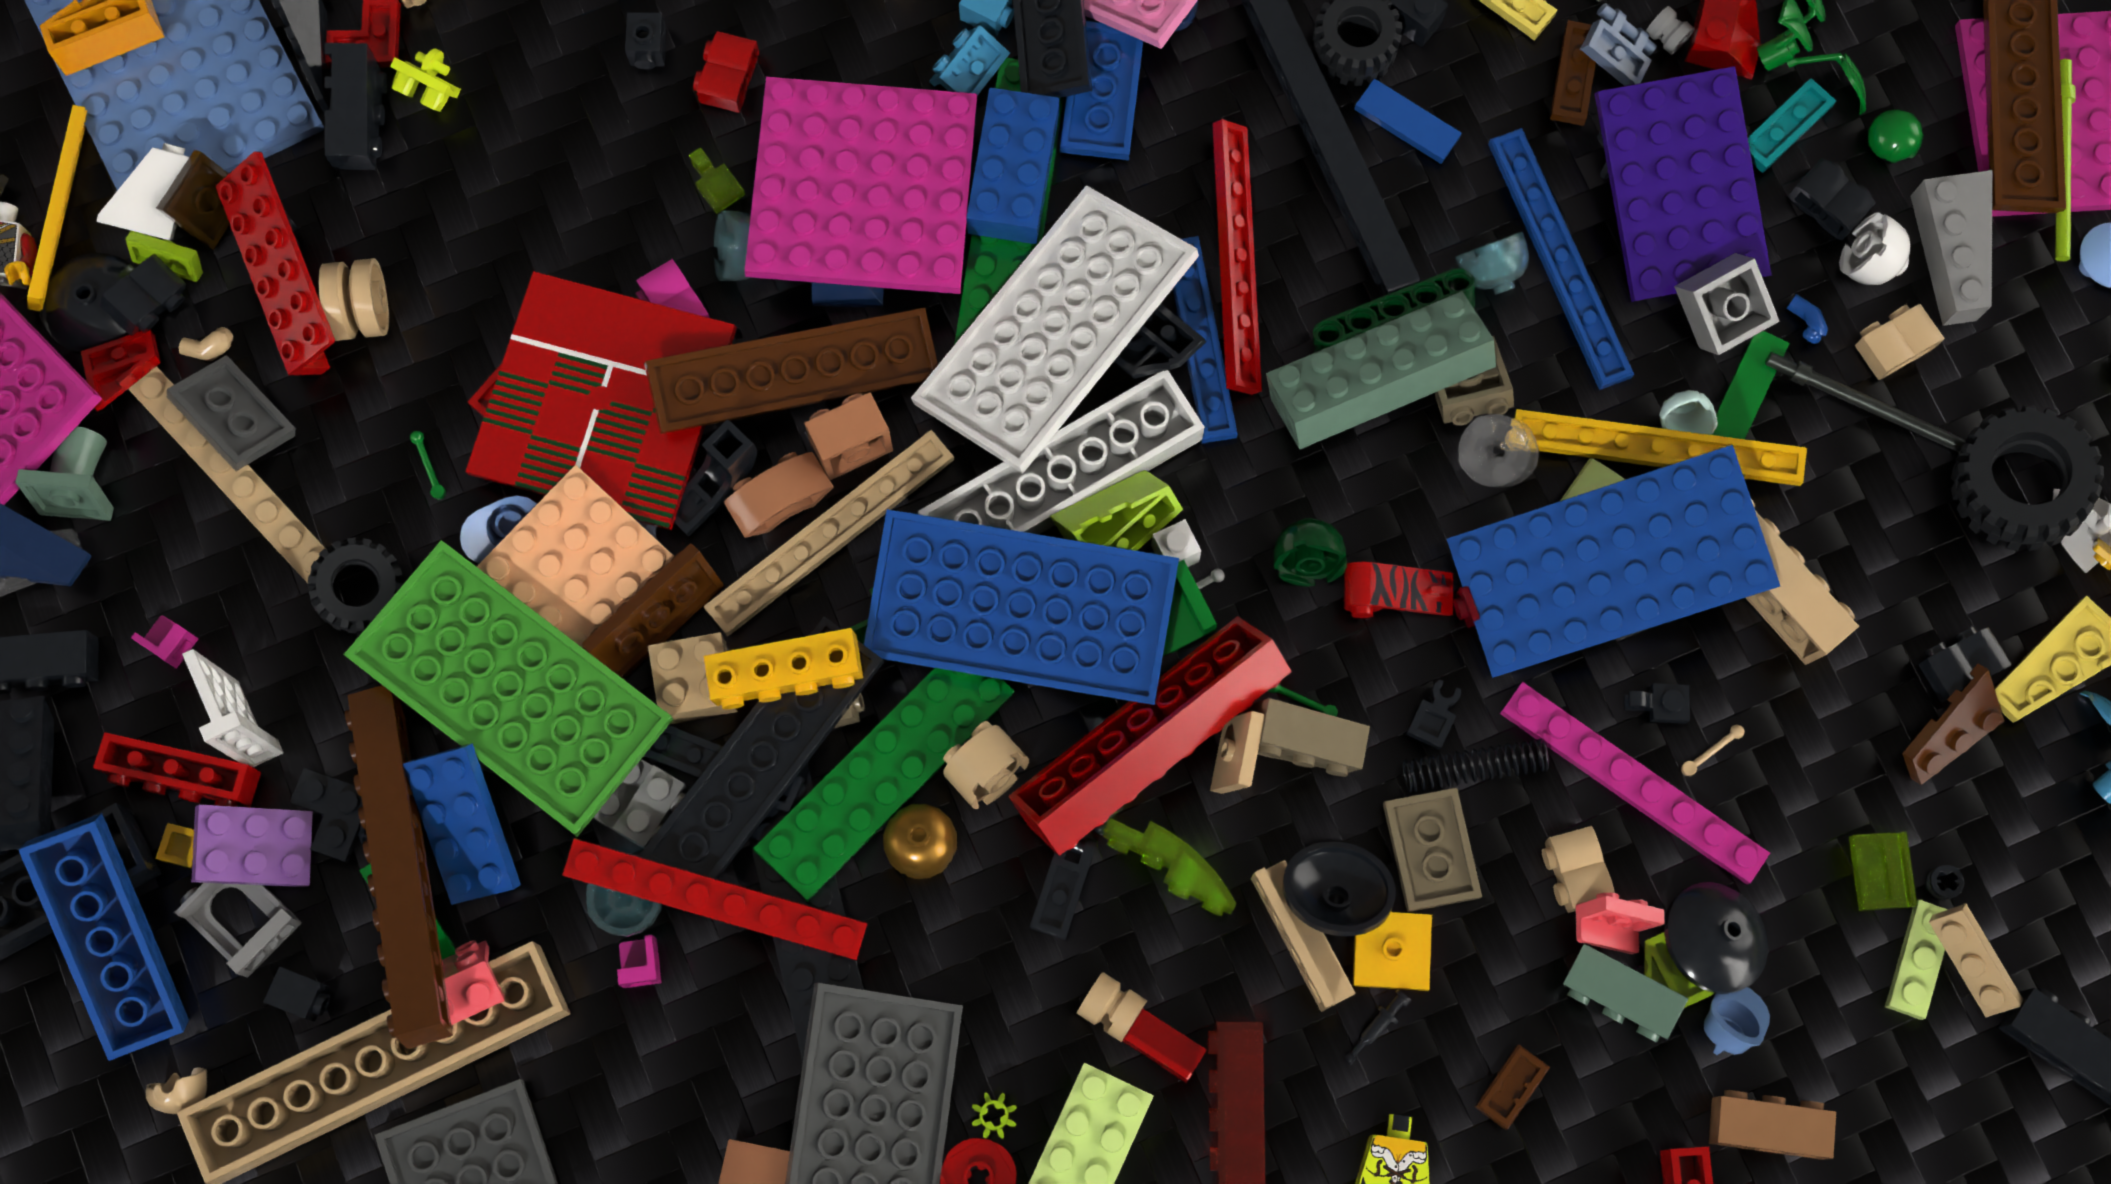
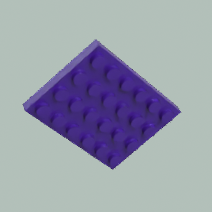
M1735 66L1594 93L1631 302L1677 294L1674 286L1734 253L1755 258L1762 277L1771 276Z

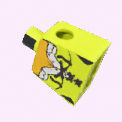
M1389 1114L1387 1136H1369L1355 1184H1430L1428 1146L1426 1142L1410 1140L1412 1117Z

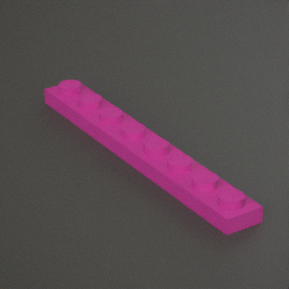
M1522 682L1500 714L1535 739L1539 740L1542 738L1548 748L1744 884L1748 885L1752 882L1770 855V852Z

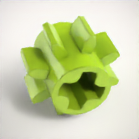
M984 1093L986 1103L982 1107L972 1105V1108L980 1113V1118L974 1120L972 1126L982 1124L985 1127L983 1138L985 1139L989 1137L991 1131H997L999 1137L1004 1139L1002 1129L1006 1125L1010 1127H1016L1017 1125L1009 1119V1113L1014 1112L1017 1107L1016 1105H1011L1006 1108L1003 1104L1005 1100L1004 1093L999 1096L998 1101H991L990 1095ZM995 1106L997 1111L1004 1110L1005 1115L1000 1117L1001 1124L994 1127L991 1121L984 1122L983 1117L988 1115V1107Z

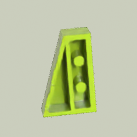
M1143 470L1050 515V518L1064 539L1137 551L1152 538L1154 533L1160 531L1175 518L1183 508L1168 484L1148 471Z

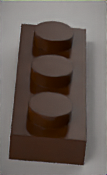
M1570 20L1566 23L1550 120L1584 126L1587 120L1596 62L1580 50L1592 24Z

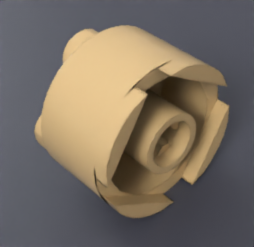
M985 721L977 726L971 734L972 738L963 746L960 744L955 745L943 757V760L947 763L943 773L945 778L973 809H979L978 802L981 800L988 805L1003 795L1019 779L1014 774L1019 766L1025 770L1029 764V758L998 725L992 726L989 721Z

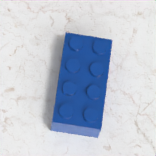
M989 88L966 217L968 234L1037 244L1059 119V98Z

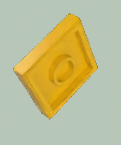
M1391 912L1385 922L1378 928L1365 934L1356 935L1354 940L1353 986L1429 991L1432 915Z

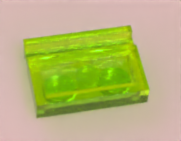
M1907 832L1850 836L1849 842L1859 911L1913 908L1917 906Z

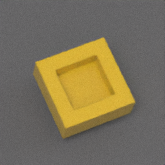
M167 823L155 859L192 869L194 829Z

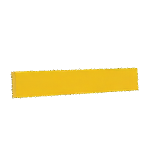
M72 106L27 295V309L39 312L43 310L86 128L84 123H86L87 110L85 107Z

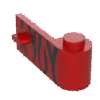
M1373 562L1348 563L1344 578V609L1350 611L1351 616L1355 618L1373 617V612L1383 608L1451 616L1453 615V573Z

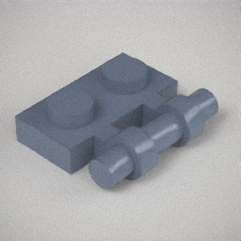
M1604 3L1597 11V15L1601 19L1592 24L1580 50L1624 86L1641 84L1652 61L1647 56L1655 51L1657 45L1649 39V34L1641 27L1635 28L1626 20L1627 15L1621 10H1614L1607 3Z

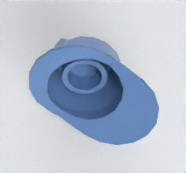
M516 495L500 499L476 510L467 517L461 527L459 538L462 550L468 558L479 564L537 503L528 497Z
M1748 987L1729 994L1715 993L1710 1010L1704 1020V1031L1715 1044L1713 1053L1718 1055L1726 1051L1737 1055L1744 1053L1752 1046H1759L1768 1029L1770 1014L1761 997Z

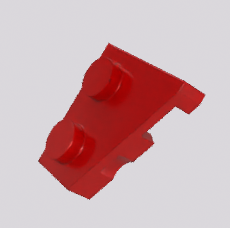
M151 329L146 333L139 331L132 336L128 335L81 351L86 382L102 397V400L94 409L99 411L105 408L161 363L156 338Z

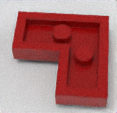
M363 0L361 30H329L326 35V43H367L380 68H390L394 57L398 58L401 8L399 0ZM325 54V63L328 68H332V60L329 55Z

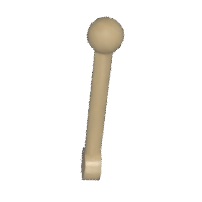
M1738 724L1733 725L1730 728L1729 734L1693 761L1683 763L1681 766L1682 773L1685 776L1694 775L1697 772V767L1734 738H1742L1745 733L1744 728Z

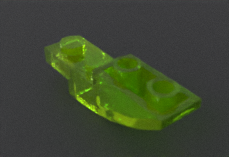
M1112 818L1109 819L1103 833V837L1108 839L1107 845L1124 854L1131 850L1142 856L1141 862L1154 869L1161 870L1162 866L1168 868L1169 870L1163 883L1170 885L1168 888L1169 892L1185 900H1188L1190 896L1203 901L1202 908L1215 915L1222 916L1224 912L1231 915L1236 902L1227 886L1206 860L1186 842L1150 821L1143 834Z

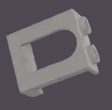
M203 883L199 888L195 887L189 890L180 900L181 906L175 911L178 916L185 918L228 960L226 964L236 974L247 978L302 923L265 885ZM225 888H238L270 918L244 946L216 920L212 913L211 906L214 897Z

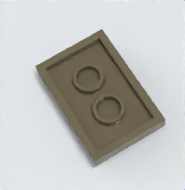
M1457 788L1389 800L1383 803L1407 912L1465 902L1482 897Z

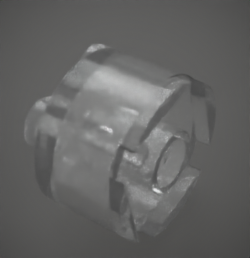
M1489 414L1477 417L1463 432L1458 449L1459 464L1475 482L1490 487L1506 488L1524 481L1532 474L1538 462L1539 448L1535 436L1527 424L1506 415ZM1494 446H1500L1502 450H1505L1503 457H1496V454L1493 453Z

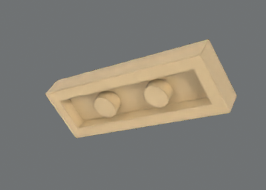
M1963 904L1932 915L1929 920L1931 927L1985 1017L2020 1007L2023 1001L2022 996L1968 905Z

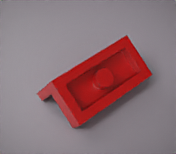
M1142 1009L1122 1041L1185 1083L1188 1082L1207 1050L1144 1009Z

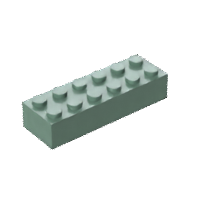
M1463 291L1266 373L1271 401L1298 448L1302 449L1496 367L1494 339Z

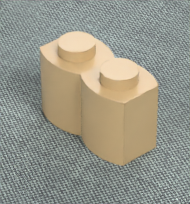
M1921 304L1911 309L1908 305H1904L1889 315L1891 321L1883 325L1876 321L1860 332L1862 338L1855 347L1878 380L1889 376L1906 364L1930 352L1945 339Z
M1592 826L1549 837L1545 841L1546 848L1542 849V857L1548 870L1553 869L1557 878V884L1553 886L1556 900L1560 906L1565 905L1568 913L1576 911V905L1596 899V895L1599 893H1615L1610 874L1603 860L1598 838Z

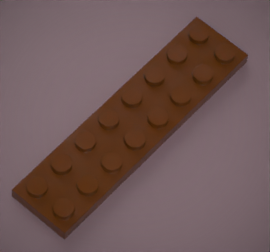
M1983 0L1989 170H1993L1992 210L2038 213L2063 212L2066 209L2057 0Z
M925 308L648 360L645 361L644 366L660 434L725 422L727 419L730 421L845 398L858 393L865 394L921 383L938 366L926 310Z

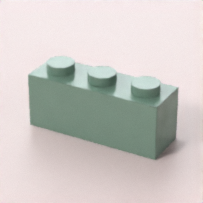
M1586 944L1581 948L1563 983L1570 988L1568 996L1587 1006L1590 1000L1605 1006L1602 1014L1621 1024L1625 1018L1637 1023L1639 1027L1636 1032L1656 1043L1660 1036L1668 1040L1688 1001L1687 997Z

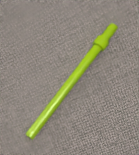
M2062 59L2060 60L2066 209L2063 212L2056 213L2055 260L2068 261L2070 260L2072 103L2076 101V86L2072 84V60Z

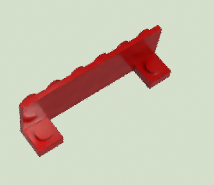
M254 151L215 187L288 375L323 374L330 369L324 351L335 342V338L262 152Z

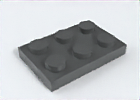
M227 355L167 389V398L235 471H238L295 436L296 428Z

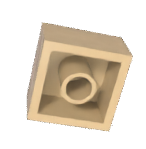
M721 632L648 645L657 705L672 716L673 720L669 725L738 712L737 708L722 709V705L717 706L714 704L709 696L703 656L727 651L726 641Z

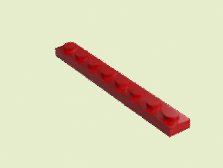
M1221 119L1213 123L1226 389L1253 395L1262 391L1248 129L1245 126Z
M576 838L573 839L562 875L857 960L867 927V922Z

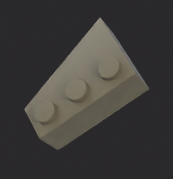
M1271 698L1253 703L1249 709L1240 712V715L1250 711L1264 714L1265 718L1257 755L1290 761L1302 767L1312 768L1315 766L1325 768L1326 773L1346 777L1349 772L1363 768L1370 726Z

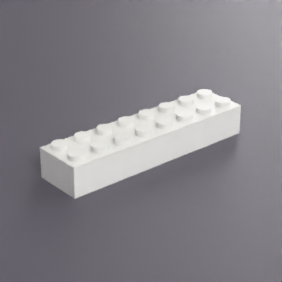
M1162 371L1058 430L1023 474L1007 463L1002 462L918 511V515L1039 535L1055 526L1050 515L1143 470L1150 471L1200 442L1203 438L1205 427L1169 371Z

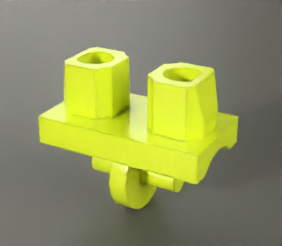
M436 48L430 50L427 55L420 51L416 54L415 61L422 64L421 68L394 57L390 66L397 70L391 88L408 97H413L419 82L427 85L420 103L435 111L441 112L449 96L458 98L461 91L460 88L436 76L438 73L447 76L450 71V67L443 64L444 53Z

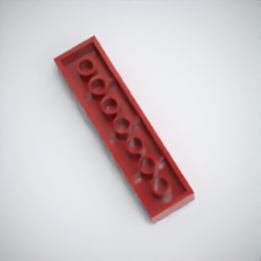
M1237 616L1159 677L1155 705L1129 701L1008 797L1029 828L1060 856L1066 850L1074 848L1079 840L1095 827L1104 824L1109 816L1124 804L1133 801L1138 793L1149 784L1162 778L1167 770L1178 761L1191 755L1196 747L1207 738L1220 732L1224 725L1236 715L1249 709L1253 702L1265 692L1278 686L1281 680L1292 671L1273 639Z

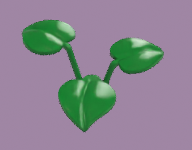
M1785 0L1778 23L1789 29L1757 46L1759 57L1766 70L1770 71L1785 63L1791 68L1797 64L1834 60L1843 68L1848 80L1860 99L1859 115L1866 111L1865 84L1859 70L1847 53L1843 55L1841 53L1795 58V54L1800 52L1796 38L1799 39L1808 52L1813 50L1812 39L1805 23L1815 15L1820 22L1825 21L1826 15L1822 0H1806L1809 5L1808 12L1804 17L1795 0Z

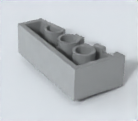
M1993 170L1925 179L1910 196L1942 326L1977 321L1992 306Z

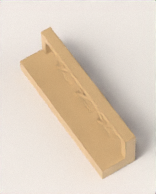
M1283 860L1266 870L1262 868L1254 872L1251 880L1322 1012L1356 993L1324 933L1302 922L1289 908L1283 893V877L1287 867L1286 861Z

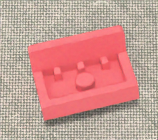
M1599 893L1596 895V899L1576 905V939L1579 943L1631 955L1639 953L1640 931L1665 924L1664 909L1648 906V902L1645 900L1627 901L1619 899V895L1616 893Z

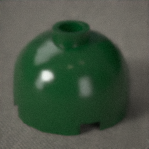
M1306 518L1294 522L1282 530L1275 543V570H1279V577L1283 581L1293 585L1315 586L1313 579L1327 578V583L1335 581L1343 575L1347 568L1343 537L1332 525L1321 520Z

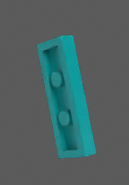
M1810 78L1748 137L1752 164L1764 173L1833 107L1836 100Z

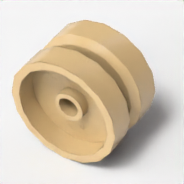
M376 258L354 260L350 270L344 262L322 264L319 270L320 302L335 341L354 339L358 329L365 338L387 335L389 329L388 298L383 273Z

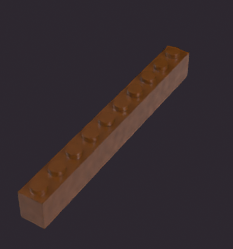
M381 685L347 695L349 709L345 710V719L349 730L353 732L354 741L349 743V749L354 763L357 764L358 774L354 775V785L358 795L362 797L363 807L358 809L360 823L367 833V840L363 841V851L367 861L371 863L372 874L368 875L367 880L370 892L376 899L377 906L376 909L372 910V917L377 931L380 932L382 942L377 945V953L380 963L385 967L386 979L382 980V989L391 1007V1015L387 1016V1026L392 1038H397L409 1049L451 1037L453 1032L420 813L403 767L404 763L412 760L403 701Z

